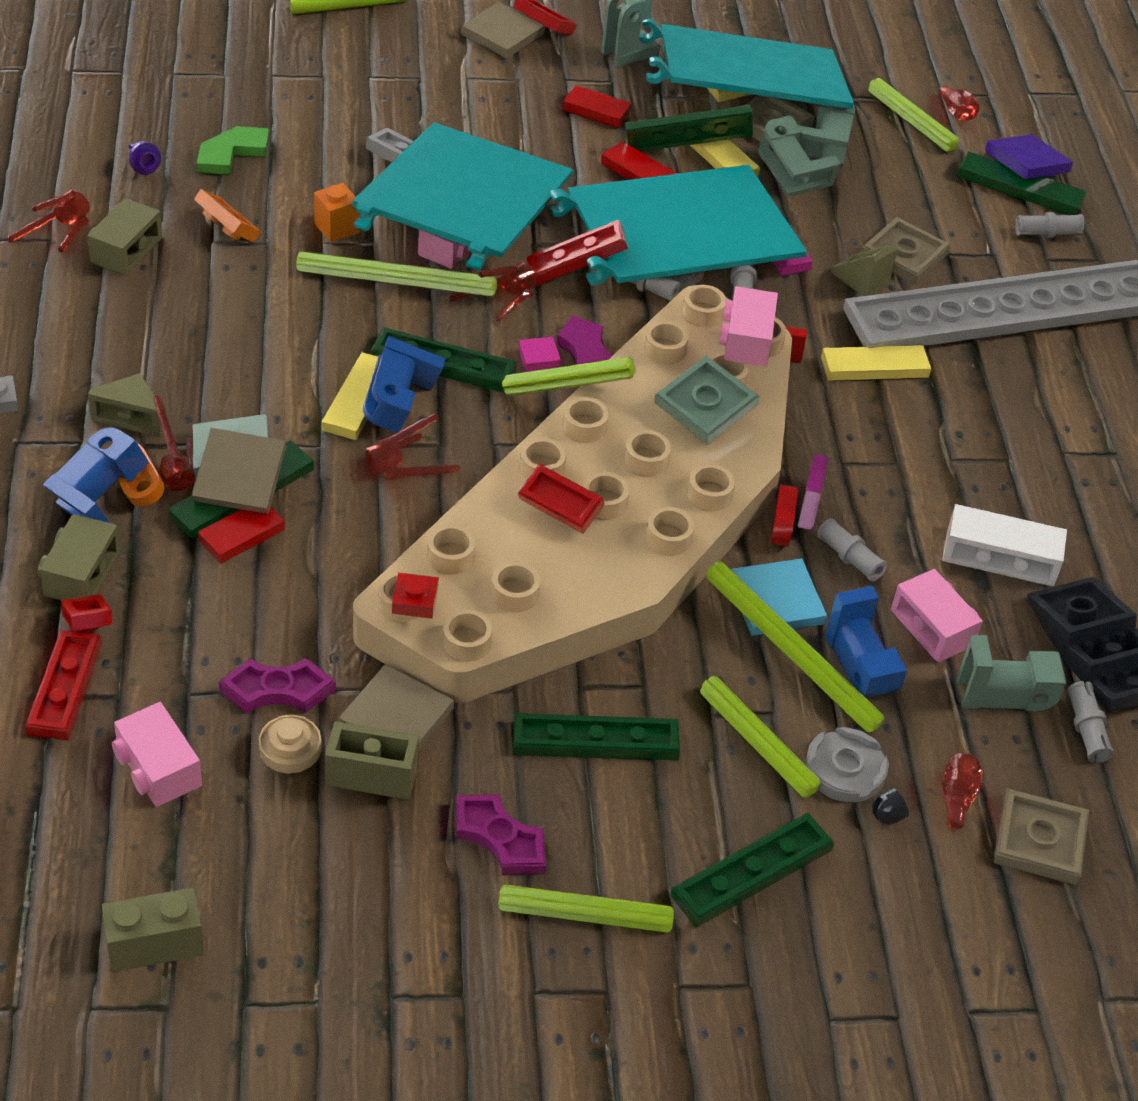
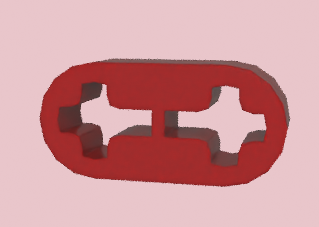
M780 484L770 544L789 547L799 487Z

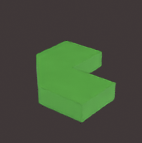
M236 126L201 143L197 159V172L230 175L234 155L266 157L269 128Z

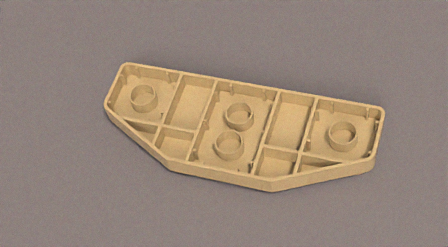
M693 285L684 288L609 359L632 358L636 367V373L632 379L580 386L357 596L353 603V640L356 646L382 663L454 699V703H465L654 634L703 580L709 567L722 559L774 501L781 471L792 347L791 334L783 322L775 317L767 367L724 360L726 345H720L719 340L722 323L729 324V322L722 320L725 302L730 299L726 298L721 290L710 285ZM706 355L760 396L759 404L708 445L654 403L655 394ZM539 463L603 497L604 506L584 534L519 499V490ZM398 572L439 577V588L433 619L392 614V600Z

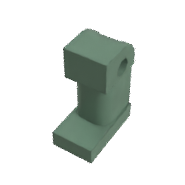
M607 0L605 4L601 53L607 55L615 52L614 66L616 68L659 55L660 45L655 40L648 44L639 41L640 33L648 34L640 29L641 21L650 18L652 0H622L619 6H616L619 0Z
M820 104L815 128L798 125L802 131L799 144L811 161L835 155L841 163L840 167L843 168L855 105L853 109Z
M792 115L773 119L766 124L764 138L760 142L758 150L760 157L771 170L786 197L833 186L841 165L835 155L812 161L809 159L799 144L802 131Z
M971 635L957 675L958 684H968L961 702L962 709L1004 708L1041 711L1057 704L1066 685L1059 652L1029 651L1026 661L992 660L987 635ZM1037 694H1045L1041 697H1034Z

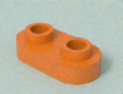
M138 444L149 463L131 482L122 477L117 481L133 505L146 507L154 504L161 498L164 492V483L148 454Z

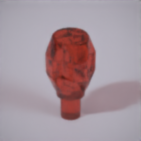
M948 86L940 88L939 95L944 98L947 110L953 117L958 120L970 121L978 115L980 105L976 96L965 89H951Z
M957 753L952 755L943 769L941 785L947 801V807L949 808L947 825L954 829L964 827L966 811L981 791L983 773L980 761L977 757L970 754Z

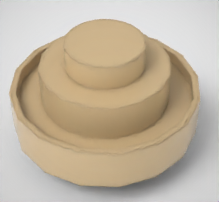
M279 716L269 721L262 728L259 736L260 757L266 766L277 772L287 774L302 772L310 768L319 759L322 750L320 730L314 722L302 716Z

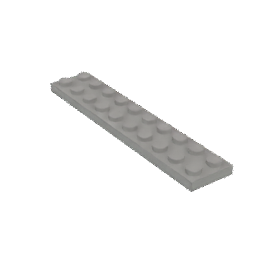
M1138 260L846 298L843 310L862 345L868 348L926 346L1138 316Z

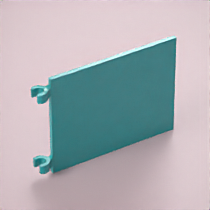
M652 18L642 20V26L650 27L652 31L649 34L640 33L639 41L648 44L661 38L667 63L666 65L659 57L649 58L650 66L660 68L656 74H646V79L649 83L657 84L669 78L672 83L853 109L854 102L833 49L660 24L658 26Z
M433 122L353 200L352 206L356 207L355 212L360 213L358 220L354 223V227L368 231L376 216L388 218L468 246V251L472 252V255L466 262V266L481 270L488 255L491 254L502 258L552 199L551 191L561 189L572 176L573 169Z
M749 165L568 187V193L563 189H554L550 193L554 202L561 201L558 205H551L549 208L554 217H562L575 208L588 231L616 220H620L623 226L628 249L604 258V260L598 256L588 258L587 263L590 269H598L593 273H586V278L590 285H600L612 276L617 283L807 256V250Z

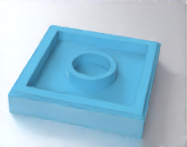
M802 558L730 569L793 629L825 624L827 614ZM743 614L751 636L764 634Z

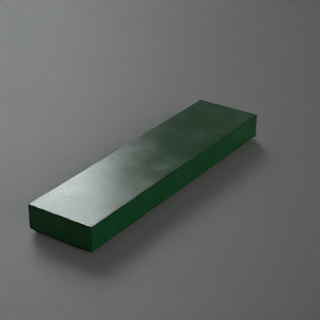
M751 105L625 122L627 144L640 152L753 136Z
M969 151L957 172V177L1067 215H1077L1087 193L1085 190L1046 177L1024 179L1001 162Z
M383 327L371 349V355L377 357L379 354L382 355L386 340L390 336L445 358L444 366L439 376L505 393L502 381L506 375L515 374L517 361Z
M291 440L286 442V450L275 492L314 470V460ZM192 495L168 508L169 518L191 539L198 536V531L241 510L196 502L193 500Z
M514 713L513 755L679 761L678 719Z
M807 812L672 887L670 896L697 928L831 852L834 841Z

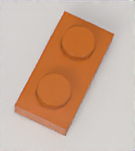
M200 189L194 198L204 208L202 214L217 224L221 222L224 225L222 231L231 238L239 241L243 237L255 243L262 232L222 198L203 189Z

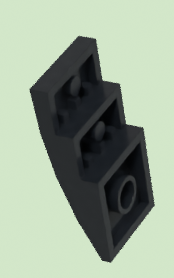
M1094 577L1028 593L1027 600L1046 634L1080 681H1084V684L1087 681L1092 683L1095 698L1110 713L1138 706L1137 614Z

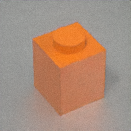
M344 183L332 185L314 192V224L330 243L360 233V229L354 227L355 221L360 216V213L355 212L356 207L352 206L356 196Z

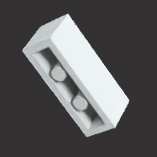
M955 504L947 529L942 561L1054 587L1064 561L1067 529Z

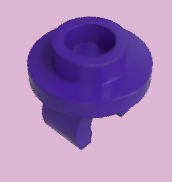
M143 141L128 145L131 150L129 164L135 172L141 175H148L157 170L161 163V153L157 146Z

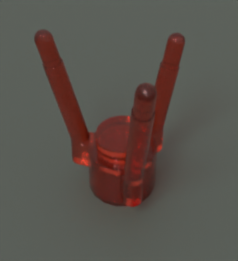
M71 189L64 195L32 206L33 212L45 210L53 206L56 207L51 212L9 235L7 240L8 242H13L56 218L62 224H74L58 247V251L63 253L79 230L89 223V219L86 217L90 211L89 202L81 193Z
M524 261L514 265L483 270L478 273L481 278L502 275V277L497 278V286L502 285L506 293L517 295L495 317L497 322H500L511 313L523 300L532 297L531 289L536 286L537 282L535 271ZM457 292L450 295L449 298L451 301H455L474 294Z
M156 395L154 397L156 411L169 453L162 457L160 469L153 461L152 463L160 475L164 486L166 485L171 491H182L189 488L196 479L193 470V438L190 436L186 438V456L178 452L161 397Z
M434 413L388 438L376 441L375 445L366 447L365 456L372 474L375 476L384 473L386 480L398 476L459 472V465L397 468V464L402 463L400 449L422 439L421 433L410 435L436 421L438 415Z

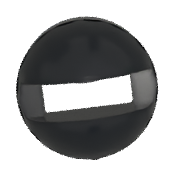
M893 787L881 792L873 801L872 813L876 819L884 824L892 825L909 816L906 802Z

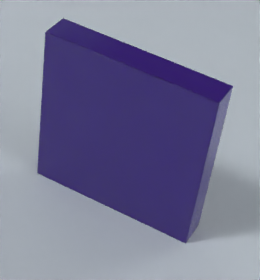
M1032 134L989 140L985 147L986 153L1024 179L1068 173L1073 165V161Z

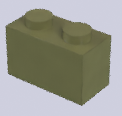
M125 198L114 209L110 210L108 215L96 227L92 228L87 235L90 262L126 275L162 238L160 211Z
M72 514L65 528L61 527L58 530L54 546L48 556L44 555L39 562L37 575L38 578H41L44 596L65 600L96 595L121 552L117 525Z
M335 721L325 754L326 786L410 800L418 768L419 735Z
M195 887L102 904L112 972L204 955Z

